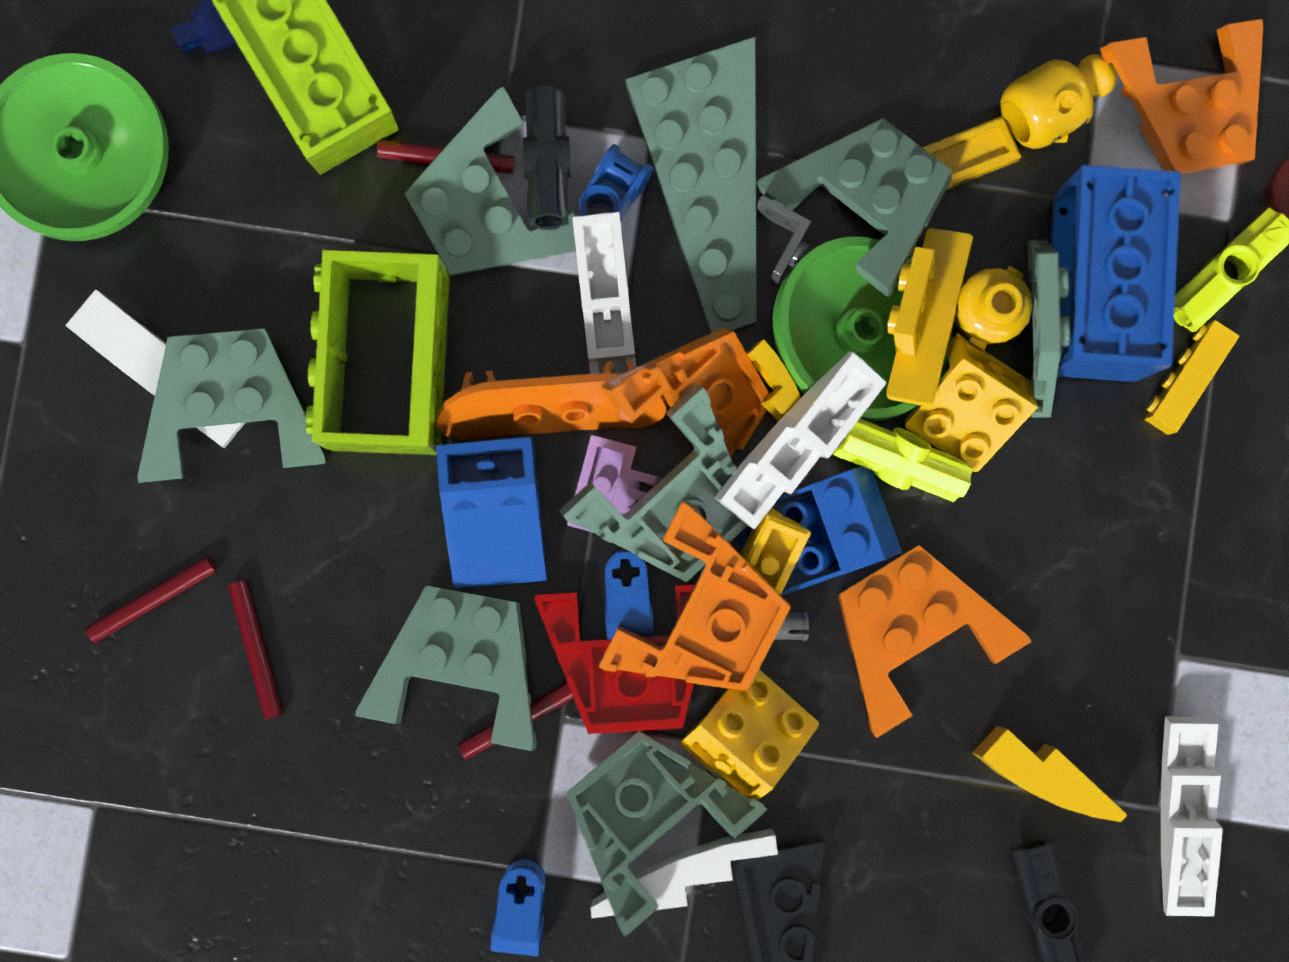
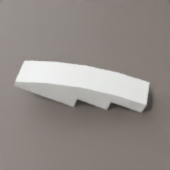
M619 212L572 217L590 374L603 373L605 362L612 361L613 373L622 375L626 373L625 360H632L635 368L636 361Z
M95 289L65 326L155 396L166 343L103 293ZM245 423L196 428L225 448Z
M848 352L778 421L746 457L714 498L747 526L755 529L783 492L792 494L820 456L827 459L831 456L887 382L854 352Z
M1165 716L1161 775V869L1163 909L1166 916H1214L1223 828L1216 821L1221 776L1214 769L1219 724L1213 717Z
M771 828L741 834L735 840L731 837L721 838L678 852L633 873V875L659 904V908L656 910L687 906L685 886L733 880L730 861L778 855L776 837ZM605 892L592 899L590 908L592 918L614 915Z

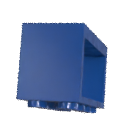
M1082 165L1053 195L1051 245L1058 253V268L1067 267L1068 295L1064 297L1063 307H1059V315L1068 316L1069 345L1065 346V353L1060 354L1058 377L1137 382L1172 366L1181 172ZM1166 192L1169 195L1167 198L1163 196ZM1060 209H1064L1063 215L1059 213ZM1155 344L1161 346L1160 352L1155 350Z

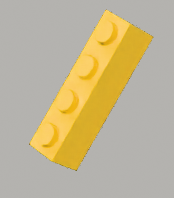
M1216 320L1206 325L1203 324L1195 331L1192 336L1195 340L1190 349L1186 348L1177 359L1179 366L1174 373L1171 371L1165 377L1161 384L1164 389L1159 397L1155 395L1146 407V410L1149 412L1144 420L1167 435L1178 432L1239 338L1238 334Z

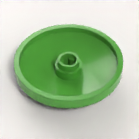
M66 53L37 59L19 68L5 79L0 85V208L21 225L41 235L66 241H86L108 236L121 230L137 219L148 208L158 193L166 173L169 154L168 135L163 116L148 91L134 77L121 67L102 58L86 54Z
M844 237L828 241L816 247L800 259L788 272L779 288L774 304V340L780 360L785 365L797 388L804 395L848 352H854L887 382L860 417V419L867 422H879L900 416L918 406L917 404L890 400L887 398L886 393L896 355L894 334H888L889 316L893 305L901 306L904 292L898 289L900 275L897 278V285L893 293L886 297L856 272V263L880 240L868 237ZM913 257L910 260L907 259L906 263L911 264ZM951 331V335H950L949 342L952 340V331ZM947 352L940 379L944 376L949 363Z

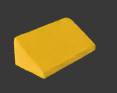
M771 508L755 529L752 528L740 554L781 594L811 531Z

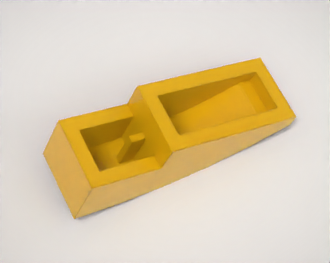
M996 726L973 751L974 755L999 775L1020 788L1057 806L1091 817L1121 822L1127 816L1121 808L1054 747L1044 744L1034 754L1008 729Z

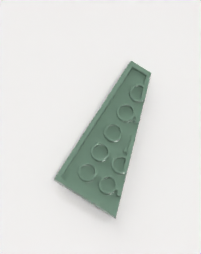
M755 37L626 79V87L710 333L721 328L736 332L754 326L757 322Z

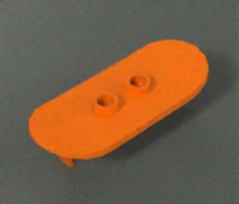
M625 360L626 372L635 369L632 360ZM612 361L605 362L603 373L495 381L493 372L490 370L485 371L487 382L476 385L473 373L466 372L461 391L445 401L436 413V425L442 434L453 439L467 441L503 436L583 430L642 428L654 425L665 415L667 404L664 396L661 395L632 423L621 419L601 388L605 382L621 375L613 373Z

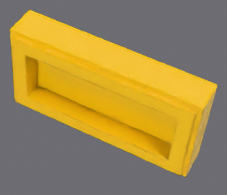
M1003 116L923 147L952 170L951 181L947 189L1015 163L1021 158L1012 133Z

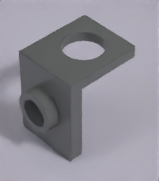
M762 195L758 201L756 213L794 233L770 281L778 285L788 265L793 267L805 255L810 244L802 240L811 221Z

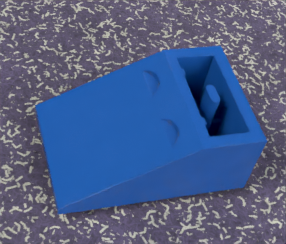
M531 437L437 445L439 491L453 588L461 589L547 581L534 440Z
M859 467L795 490L792 494L782 495L771 507L811 531L781 595L878 563L902 553L873 471L868 468ZM749 526L736 536L741 551L752 530Z

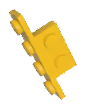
M929 228L926 232L923 248L915 247L911 264L904 263L902 266L898 289L904 292L901 306H892L888 322V334H894L896 355L886 391L887 398L890 400L928 407L934 404L957 310V300L964 281L973 244V236L971 234Z

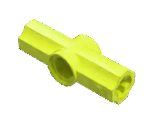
M1271 208L1264 210L1219 254L1209 259L1204 268L1175 294L1174 320L1180 326L1195 332L1241 288L1253 282L1259 272L1289 244V219L1283 213H1278ZM1224 261H1229L1235 265L1238 272L1237 280L1227 276L1224 271Z
M859 418L833 452V455L872 470L881 480L896 488L908 490L910 486H914L952 502L959 497H964L971 485L973 468L967 461L932 448L923 438L902 428L896 427L893 431H890Z

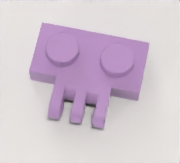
M591 435L575 495L589 482H592L619 513L625 514L636 504V501H639L647 494L639 491L641 483L654 487L662 478L631 470L636 452L635 446ZM570 522L567 523V525L570 527L589 531L579 525L576 526Z

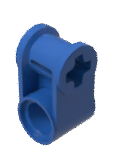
M612 144L604 154L593 178L580 197V216L589 215L588 209L595 204H605L611 208L612 213L619 212L621 223L632 203L643 192L654 167L648 163L644 166L620 153L619 146Z
M626 549L616 551L610 556L605 567L607 639H612L618 625L641 637H653L652 597L649 595L646 562ZM621 559H630L631 566L639 567L640 573L632 575L630 583H623L620 575L613 574V569L620 567Z
M523 858L512 862L501 879L492 928V952L539 957L544 925V913L542 912L546 878L542 866L535 860ZM518 876L527 877L526 882L530 886L527 893L519 892V884L515 883Z

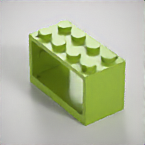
M212 0L305 158L319 175L399 130L389 106L326 0Z
M323 250L322 264H316L314 274L315 292L320 293L319 311H313L311 317V336L313 340H317L316 358H311L308 366L309 386L315 387L314 406L307 407L305 416L306 433L312 434L311 442L330 451L437 455L436 446L441 445L442 432L436 425V413L444 401L450 274L438 255ZM350 279L377 280L385 283H394L396 281L417 282L409 436L341 433L345 362H347L346 337Z

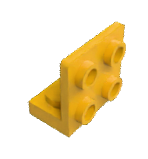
M957 333L948 343L947 355L950 367L939 381L933 406H916L905 419V427L942 452L967 461L973 468V471L978 472L1038 406L1036 400H1034L1030 380Z
M758 669L747 691L727 689L710 712L685 735L679 745L715 777L727 782L729 787L751 800L752 798L759 800L775 787L819 727V722Z

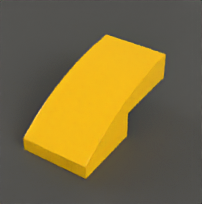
M763 339L746 353L757 373L774 390L761 404L779 421L801 399V396L785 365Z

